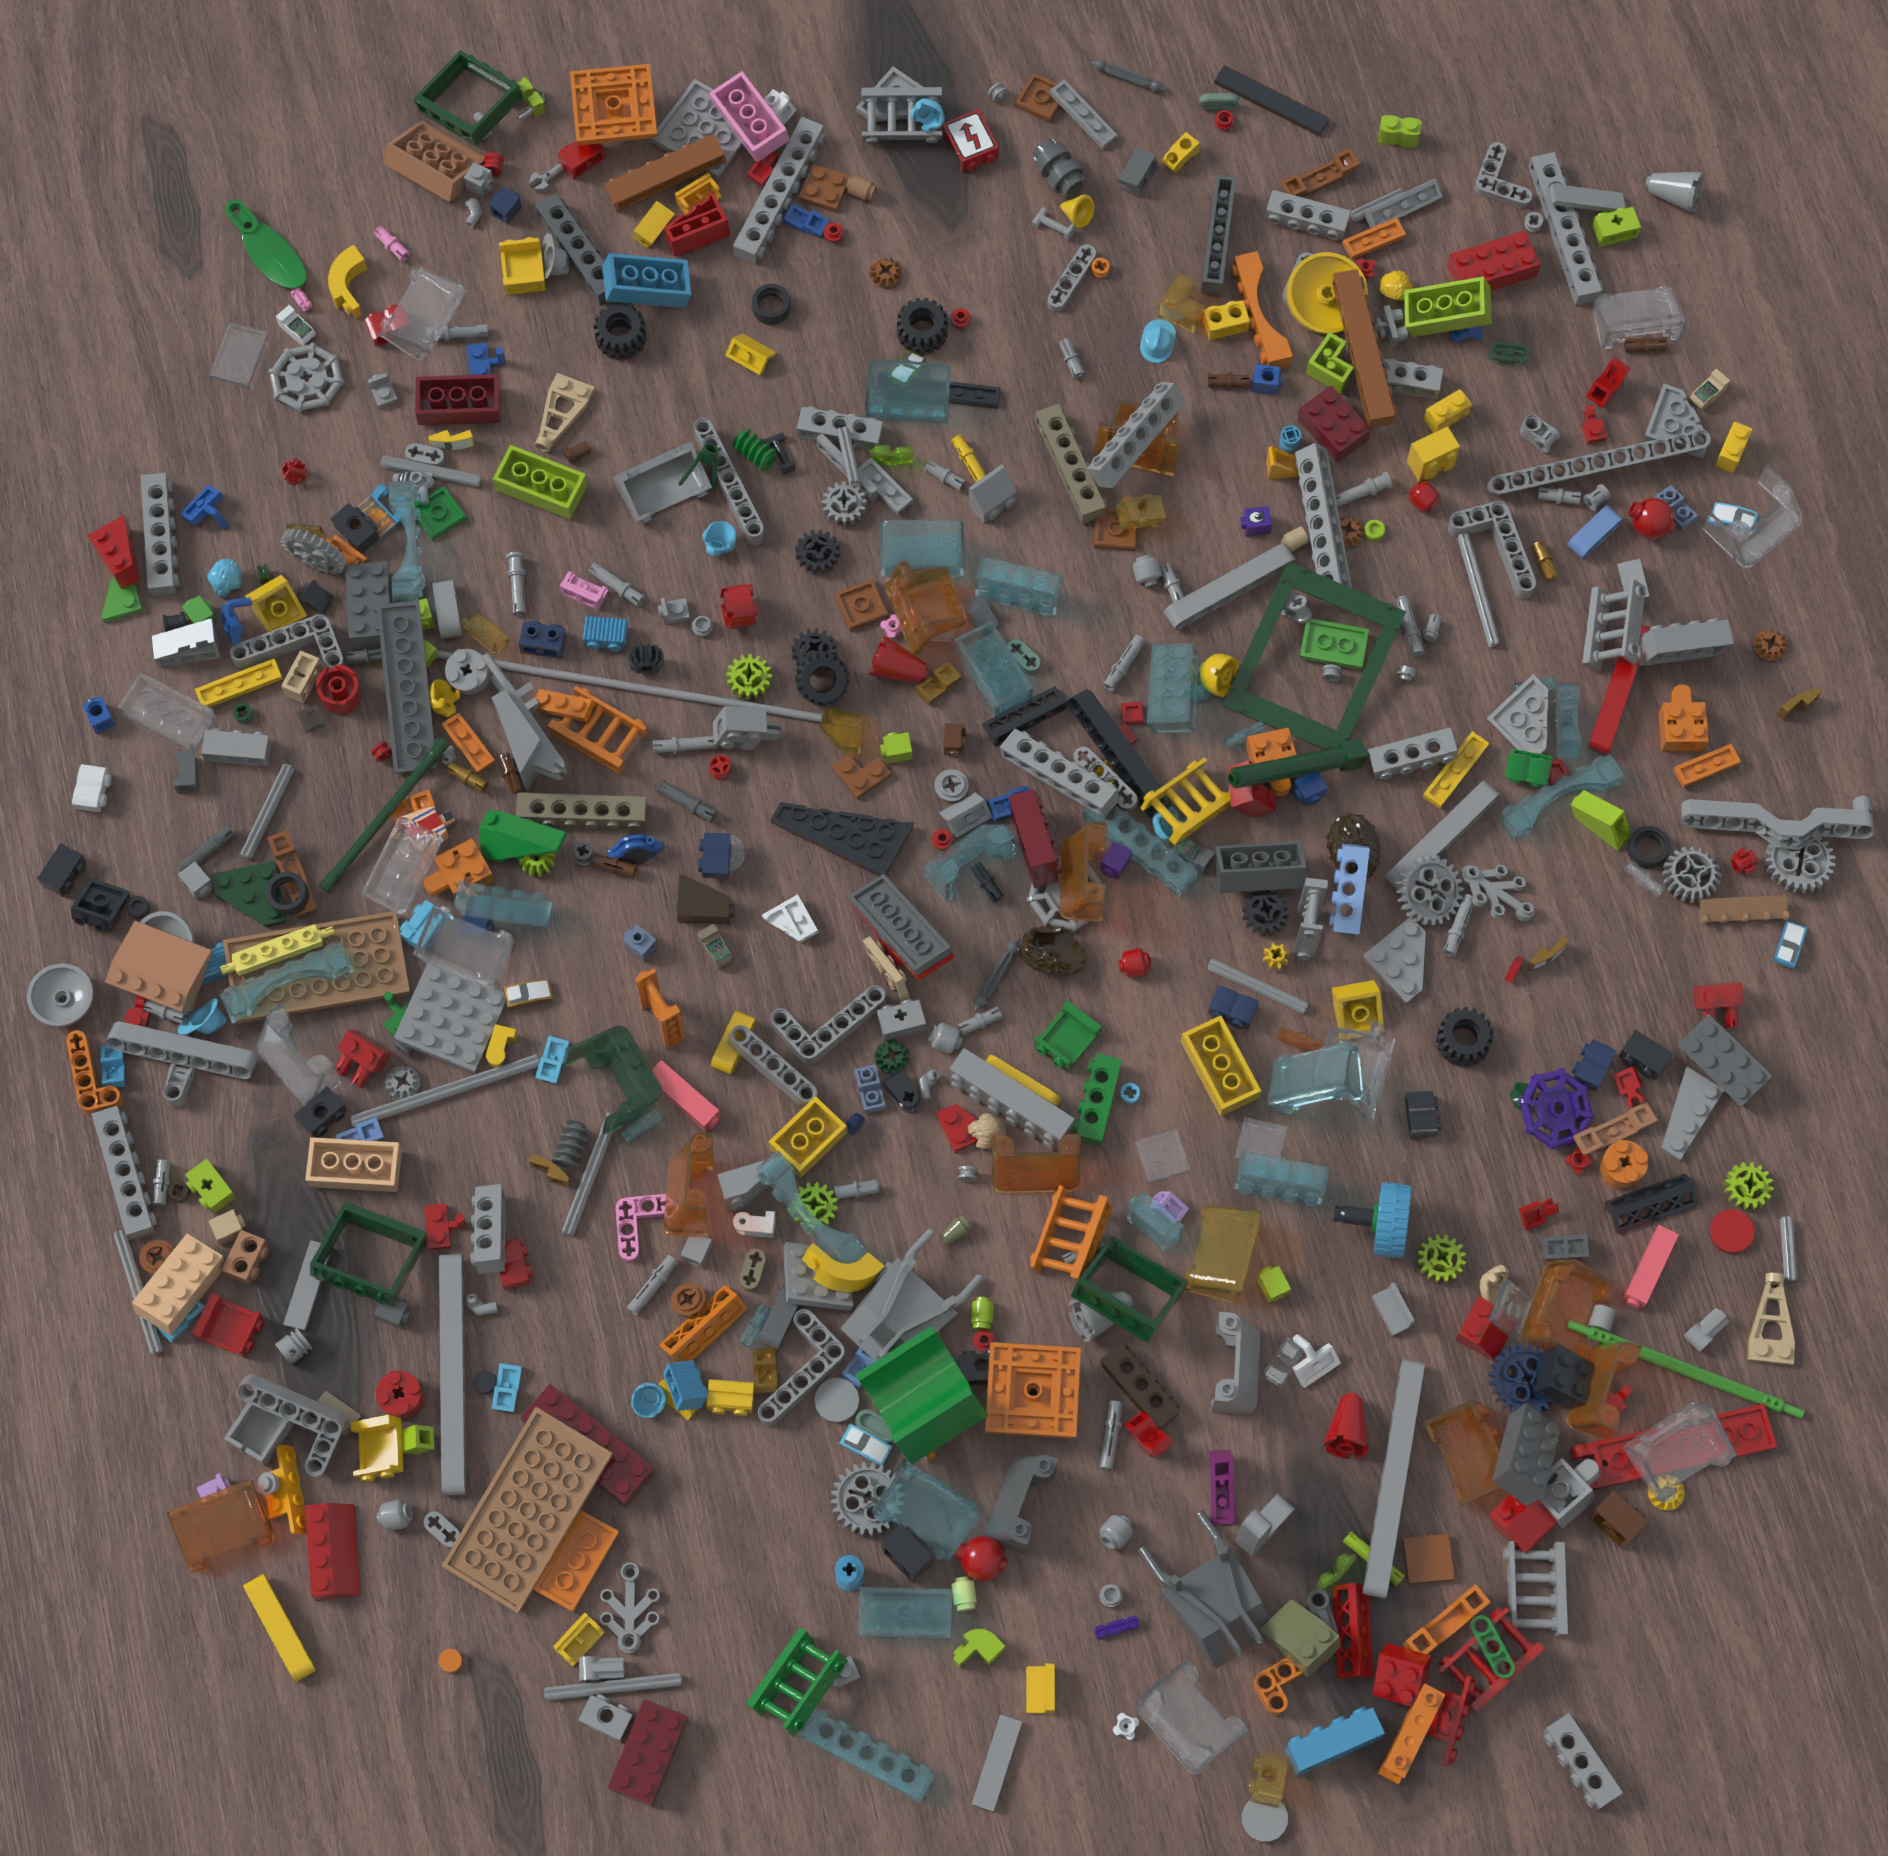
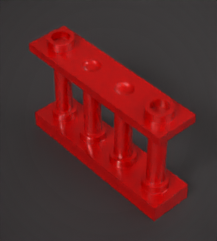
M1499 1607L1490 1617L1493 1619L1491 1620L1493 1626L1499 1622L1523 1648L1522 1652L1525 1654L1519 1660L1513 1659L1510 1656L1515 1666V1671L1510 1678L1503 1679L1498 1677L1472 1649L1471 1646L1478 1641L1475 1636L1454 1656L1448 1654L1439 1662L1442 1667L1438 1670L1443 1673L1448 1669L1464 1687L1467 1676L1454 1662L1465 1653L1489 1680L1488 1683L1491 1686L1485 1692L1476 1687L1474 1694L1471 1695V1699L1474 1701L1471 1706L1476 1712L1545 1650L1539 1642L1536 1645L1533 1642L1530 1643L1505 1616L1510 1611L1507 1607L1503 1610ZM1488 1624L1479 1633L1486 1632ZM1491 1640L1487 1643L1495 1653L1499 1651L1500 1645L1497 1641ZM1503 1661L1506 1664L1505 1668L1507 1669V1671L1503 1675H1506L1510 1673L1511 1665L1508 1662Z

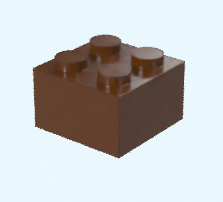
M1613 1490L1588 1518L1623 1550L1648 1521L1645 1520L1646 1516L1638 1508L1634 1509L1628 1504L1629 1501L1626 1496Z

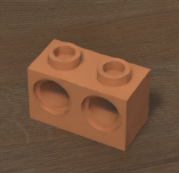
M240 1230L222 1268L225 1276L250 1285L251 1281L255 1280L259 1274L260 1268L258 1266L261 1260H265L268 1255V1243L263 1238ZM250 1245H257V1249L254 1252H247V1248ZM240 1265H248L246 1271L242 1273L237 1272Z

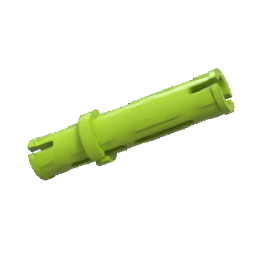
M1351 1531L1343 1543L1368 1562L1370 1546ZM1392 1565L1390 1582L1397 1587L1405 1575Z

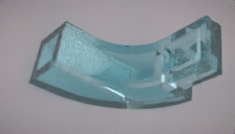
M1579 683L1557 684V695L1554 700V737L1558 759H1580L1582 740L1578 729Z

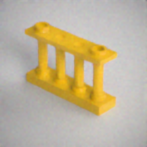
M1205 757L1199 762L1193 761L1186 768V771L1156 792L1150 791L1143 798L1145 802L1140 808L1142 811L1152 805L1173 827V834L1169 840L1174 845L1231 806L1230 791L1227 793L1225 791L1222 792L1203 772L1202 768L1207 762ZM1195 775L1216 797V801L1213 803L1211 801L1208 802L1188 780ZM1181 785L1202 807L1199 813L1193 812L1174 789ZM1167 795L1187 817V821L1185 823L1179 822L1159 800Z

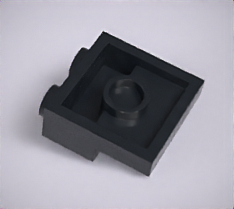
M90 878L71 907V917L80 926L88 924L93 926L98 932L103 933L105 930L112 932L121 918L123 907L130 898V891Z

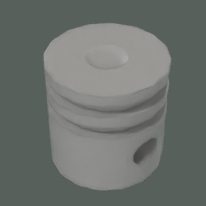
M298 1328L295 1329L296 1332H290V1336L286 1335L275 1344L290 1365L301 1359L304 1353H308V1350H313Z

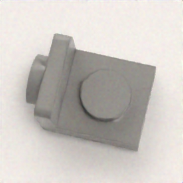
M387 373L377 374L368 379L370 390L378 409L398 403Z
M660 598L661 605L658 606L659 617L664 618L665 625L690 620L686 598L665 602V598Z
M851 1656L846 1658L848 1662L844 1670L832 1683L835 1690L860 1679Z

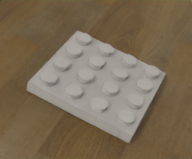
M694 79L657 128L658 138H651V142L668 152H675L686 144H693L706 135L715 134L727 162L706 171V173L719 179L743 144L712 104L709 93L714 89Z
M428 962L393 1041L475 1074L493 1033L494 1026L497 1024L506 1004L504 992Z

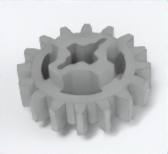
M843 481L841 486L835 482L833 489L831 487L827 488L828 493H823L822 507H824V515L828 514L829 521L834 518L836 525L839 521H842L843 526H846L847 521L854 524L855 518L861 520V514L866 512L867 500H865V493L861 492L860 486L856 488L851 484L847 486L845 481ZM843 499H845V503H846V504H845V508H843V504H842V503H843Z

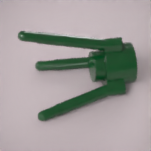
M706 443L678 485L681 486L699 462L704 465H711L713 463L712 488L710 489L714 490L718 464L721 460L718 457V447L714 444Z

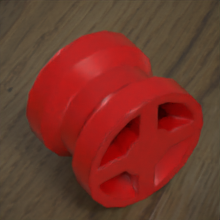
M494 152L486 153L484 155L485 164L483 167L491 170L492 177L500 176L503 171L501 165L504 163V157Z
M716 755L710 760V774L714 779L724 780L730 775V760L726 756Z

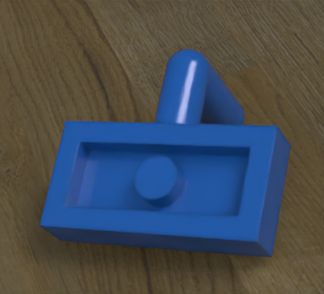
M487 342L466 345L470 375L491 374L490 366L503 365L506 362L502 347L496 349L497 357L489 358Z
M209 485L180 513L184 520L195 526L207 514H210L215 519L221 529H226L229 526L221 513L214 508L224 496L220 491Z
M250 597L228 600L226 605L221 606V624L232 644H239L240 635H243V626L241 622H238L234 608L252 606Z

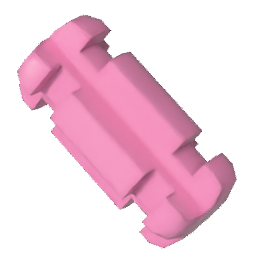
M301 288L291 291L292 297L303 308V311H308L312 308V302L301 291Z

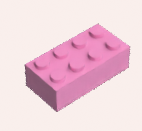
M743 71L709 93L714 107L756 162L790 141L787 129Z

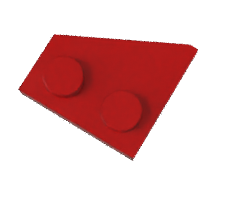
M953 1104L936 1112L937 1119L954 1153L978 1142V1139L972 1137L968 1130V1125L973 1121H977V1119L960 1106Z

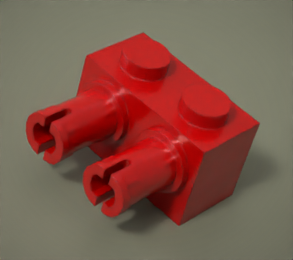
M1734 981L1693 986L1695 1008L1703 1011L1704 1018L1711 1014L1717 1020L1716 1009L1722 1007L1725 1010V1026L1727 1028L1740 1026L1737 1007L1744 1005L1742 983Z
M347 1030L337 1047L342 1055L332 1070L338 1075L345 1077L353 1060L358 1062L360 1066L350 1082L359 1088H363L371 1072L382 1071L392 1052L358 1030Z

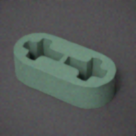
M1015 639L1008 643L1007 656L1023 672L1032 675L1040 670V658L1024 642ZM1019 647L1020 654L1018 652L1012 653V648L1017 649ZM1027 660L1029 662L1035 661V667L1032 665L1028 667Z

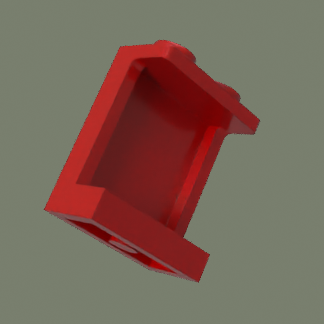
M211 1293L192 1334L198 1340L245 1358L246 1354L250 1353L254 1347L255 1341L253 1339L256 1333H260L263 1328L264 1317L260 1312H252L221 1299L219 1295Z

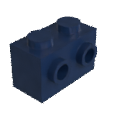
M538 621L523 622L519 640L520 652L562 659L567 638L565 628L558 624L544 625Z

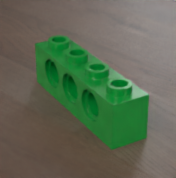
M1096 1053L1095 1060L1090 1059L1088 1072L1091 1073L1090 1080H1085L1083 1092L1086 1093L1085 1101L1080 1100L1078 1108L1081 1118L1080 1121L1075 1120L1073 1128L1077 1142L1098 1147L1102 1146L1122 1059ZM1105 1076L1107 1081L1100 1083L1096 1080V1077ZM1093 1096H1099L1103 1101L1100 1103H1094L1092 1102L1091 1098ZM1093 1116L1097 1119V1122L1090 1124L1086 1121V1118Z

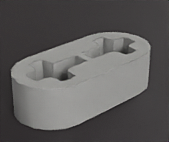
M413 443L407 446L405 450L406 458L410 461L439 467L443 466L445 462L443 451L436 447ZM415 451H418L419 454H416L415 457H412V454L415 453ZM435 455H438V458L435 461H432L431 458H434Z
M433 1511L425 1516L424 1526L427 1531L444 1547L452 1549L455 1542L449 1541L447 1543V1537L443 1533L445 1531L451 1535L456 1533L454 1537L457 1540L460 1535L458 1529L438 1512ZM431 1518L434 1520L439 1518L438 1523L442 1527L440 1530L436 1526L430 1528L431 1523L429 1520Z

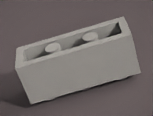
M214 728L212 730H205L201 754L206 762L268 767L272 743L269 736L262 732L248 734L240 730L225 732L222 729Z

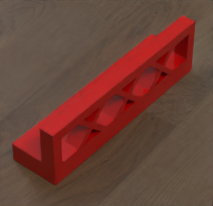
M1350 1583L1333 1586L1334 1620L1341 1645L1336 1651L1338 1679L1353 1677L1374 1678L1369 1595L1363 1594L1364 1584ZM1348 1590V1600L1344 1604L1341 1601V1591ZM1345 1613L1350 1617V1622L1346 1627L1342 1624V1617ZM1348 1635L1351 1638V1645L1346 1650L1343 1641ZM1349 1658L1352 1661V1672L1345 1673V1663Z

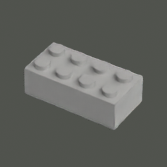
M1713 618L1705 623L1696 620L1689 622L1688 625L1674 623L1665 628L1662 625L1653 626L1649 632L1641 634L1638 653L1640 666L1715 657L1734 644L1728 620L1720 621L1719 618Z

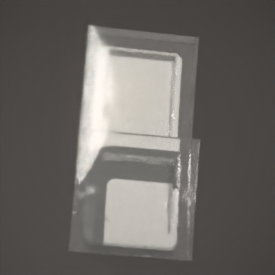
M1287 1337L1262 1374V1378L1281 1389L1293 1371L1292 1367L1297 1365L1302 1357L1304 1350Z

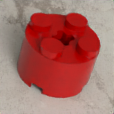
M751 584L720 589V598H724L721 611L728 630L756 624L758 607L752 601L754 593Z
M334 665L335 667L326 668L318 675L316 690L325 709L332 713L346 715L359 704L362 690L358 678L352 669L344 665Z
M390 1371L377 1385L376 1401L387 1415L405 1420L416 1416L422 1410L425 1403L424 1390L412 1374L406 1371ZM402 1392L404 1393V1397H403V1398H402V1397H398V1398L396 1397L398 1393H400V1394H401Z

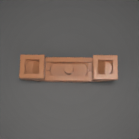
M1645 1102L1604 1124L1584 1130L1574 1135L1573 1138L1585 1156L1605 1149L1618 1140H1624L1656 1123L1658 1120L1648 1103Z

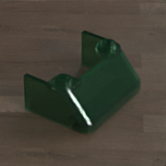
M614 1026L566 1048L563 1060L564 1066L583 1058L594 1069L609 1066L628 1099L619 1105L617 1112L605 1117L602 1130L604 1135L634 1122L660 1099L662 1087L626 1027Z

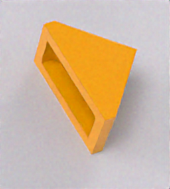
M1273 446L1268 448L1266 459L1268 479L1299 477L1295 455Z

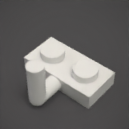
M1298 1334L1293 1337V1342L1300 1346L1307 1356L1303 1361L1292 1367L1300 1385L1304 1388L1341 1364L1333 1346L1329 1343L1315 1352L1312 1345Z

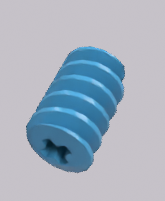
M846 1555L836 1562V1582L844 1591H855L864 1582V1567L861 1560L856 1556ZM851 1570V1576H847L848 1571Z

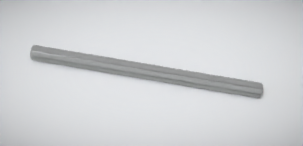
M535 1054L352 1115V1125L355 1128L356 1124L375 1117L378 1121L537 1068L540 1062L539 1056Z

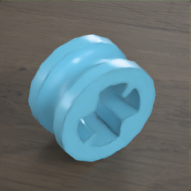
M1134 1083L1123 1085L1120 1091L1121 1099L1127 1104L1135 1103L1140 1097L1139 1087ZM1128 1088H1131L1132 1092H1136V1095L1133 1094L1132 1099H1129L1128 1095H1124Z

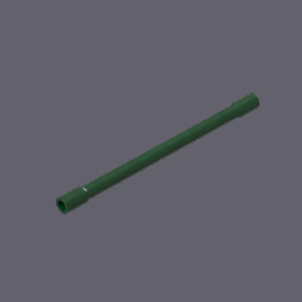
M440 737L426 757L334 869L326 875L318 885L322 890L329 894L344 872L434 762L447 750L450 744L445 739Z

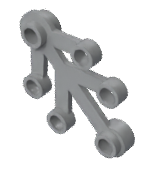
M1472 865L1465 866L1462 869V882L1470 886L1473 895L1472 901L1475 906H1484L1488 896L1492 917L1500 919L1505 913V908L1499 904V898L1516 909L1515 914L1520 921L1527 922L1531 920L1535 912L1533 905L1529 902L1521 903L1504 892V890L1522 891L1526 885L1524 878L1518 876L1513 881L1489 882L1486 880V878L1504 879L1508 873L1504 865H1497L1495 869L1479 870ZM1479 886L1486 890L1487 896L1480 891Z
M632 1562L624 1564L621 1568L622 1578L626 1581L625 1607L614 1597L612 1590L604 1589L600 1593L602 1602L609 1604L625 1620V1630L614 1621V1617L610 1612H603L600 1615V1622L603 1626L609 1627L618 1637L620 1650L628 1654L636 1652L641 1645L640 1637L651 1626H656L660 1622L658 1613L651 1611L646 1615V1620L634 1630V1621L652 1603L659 1601L660 1593L655 1588L649 1589L646 1596L635 1606V1580L638 1579L640 1571L638 1566ZM630 1569L635 1571V1574L632 1577H628L626 1575L627 1571ZM607 1592L612 1595L609 1600L603 1599V1595ZM651 1592H656L657 1598L651 1600L649 1598V1594ZM609 1615L611 1617V1621L609 1623H604V1616ZM651 1615L657 1616L656 1622H649V1617ZM628 1638H632L634 1640V1643L631 1646H627L625 1644V1641Z

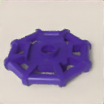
M1559 1068L1557 1071L1539 1075L1535 1073L1532 1075L1526 1091L1518 1101L1526 1126L1525 1132L1540 1140L1551 1150L1565 1145L1577 1144L1573 1136L1586 1130L1595 1116L1592 1113L1587 1085L1577 1081L1562 1068ZM1556 1080L1555 1087L1548 1088L1545 1083ZM1565 1083L1574 1088V1092L1567 1091V1088L1564 1087ZM1538 1087L1541 1091L1540 1095L1535 1100H1531ZM1577 1097H1580L1583 1111L1580 1110ZM1555 1103L1557 1106H1561V1110L1558 1112L1559 1115L1554 1112L1553 1107ZM1530 1107H1535L1538 1119L1535 1122L1533 1121ZM1581 1117L1582 1120L1576 1129L1574 1121L1576 1118ZM1542 1126L1544 1129L1550 1130V1136L1546 1135L1538 1128ZM1567 1129L1569 1136L1559 1138V1131Z

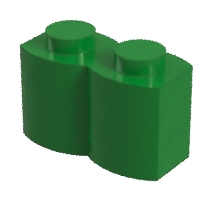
M1511 749L1505 777L1514 783L1528 781L1532 786L1543 787V785H1547L1549 782L1553 757Z

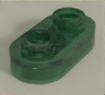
M1495 341L1489 346L1488 357L1491 361L1503 364L1523 365L1528 361L1530 355L1529 348L1526 345L1514 342Z

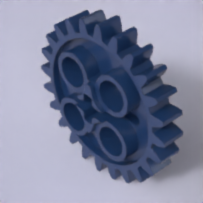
M1522 1343L1518 1344L1517 1348L1511 1345L1508 1347V1351L1506 1349L1501 1351L1502 1356L1498 1355L1494 1358L1497 1363L1490 1365L1495 1370L1488 1374V1376L1494 1378V1380L1488 1383L1490 1386H1495L1491 1394H1498V1398L1495 1401L1499 1402L1502 1400L1504 1402L1502 1409L1509 1406L1510 1414L1526 1403L1540 1413L1541 1409L1543 1411L1549 1409L1548 1404L1552 1405L1555 1403L1534 1392L1542 1356L1539 1353V1346L1532 1350L1531 1344L1526 1345L1525 1349ZM1527 1361L1533 1363L1534 1371L1528 1369ZM1507 1368L1514 1372V1378H1510L1507 1375ZM1521 1378H1527L1528 1382H1523ZM1516 1389L1523 1393V1399H1519L1516 1396Z

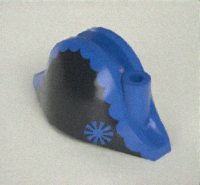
M639 833L629 834L621 838L608 850L607 856L609 858L617 857L620 858V861L638 865L646 862L663 850V844L651 836Z

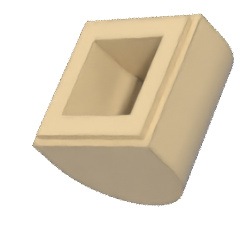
M1301 526L1285 534L1281 544L1285 543L1292 552L1307 544L1308 537Z

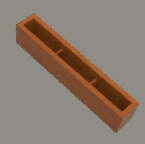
M715 134L706 135L693 144L684 145L680 150L666 153L658 160H651L638 169H631L625 175L613 177L604 185L618 212L720 166L727 161Z

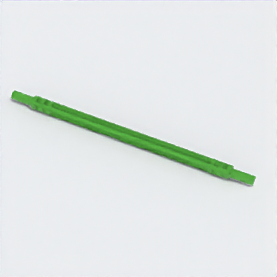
M1572 1320L1567 1325L1568 1329L1588 1336L1587 1339L1756 1404H1764L1768 1409L1779 1413L1782 1411L1800 1419L1804 1415L1805 1410L1784 1403V1400L1613 1335L1594 1326L1590 1328Z

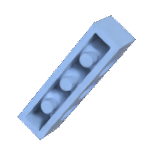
M1342 844V849L1338 848L1337 861L1340 862V869L1335 870L1334 883H1338L1337 892L1333 891L1332 904H1335L1334 913H1330L1329 926H1333L1332 930L1334 932L1360 933L1370 851L1368 846ZM1349 862L1357 864V870L1353 873L1345 870L1346 864ZM1347 883L1355 886V890L1351 894L1343 892V887ZM1343 905H1350L1352 907V912L1349 915L1345 916L1340 913Z

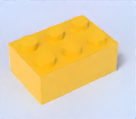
M815 1096L768 1141L769 1149L776 1156L781 1155L783 1162L801 1179L847 1134V1125Z

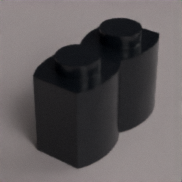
M1433 1091L1407 1092L1404 1100L1409 1138L1436 1137L1438 1131H1441L1440 1117H1436L1435 1112L1439 1106L1437 1096H1434Z

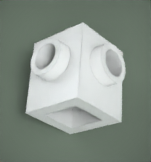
M773 89L764 99L783 125L786 124L797 110L790 102L791 98L784 92L778 93Z

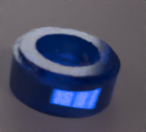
M859 1113L853 1114L846 1123L847 1132L851 1135L856 1134L863 1126L865 1117Z

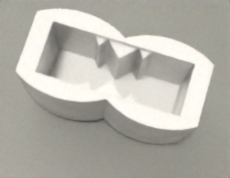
M81 764L72 798V805L75 809L100 813L102 807L106 806L107 795L105 791L107 787H110L112 780L107 768Z

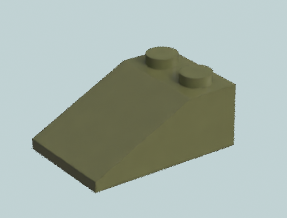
M1292 1599L1259 1629V1632L1306 1677L1313 1674L1341 1647L1340 1636L1323 1620Z

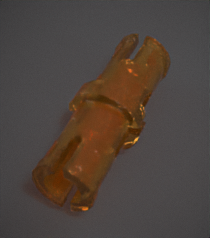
M1281 1027L1277 1039L1278 1041L1295 1045V1048H1304L1318 1054L1323 1044V1040H1318L1306 1036L1304 1032L1297 1033Z

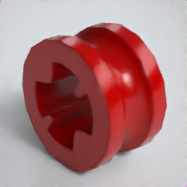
M381 742L373 747L371 754L375 756L377 762H382L391 756L392 749L388 748L387 742Z

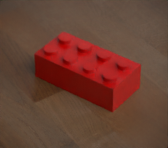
M1521 231L1451 253L1447 268L1453 281L1484 276L1492 291L1536 277L1541 264L1526 231Z

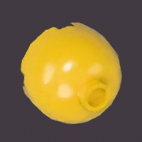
M1226 654L1210 656L1199 668L1202 686L1213 695L1220 697L1227 695L1232 685L1230 683L1233 677H1236L1239 670L1238 660Z

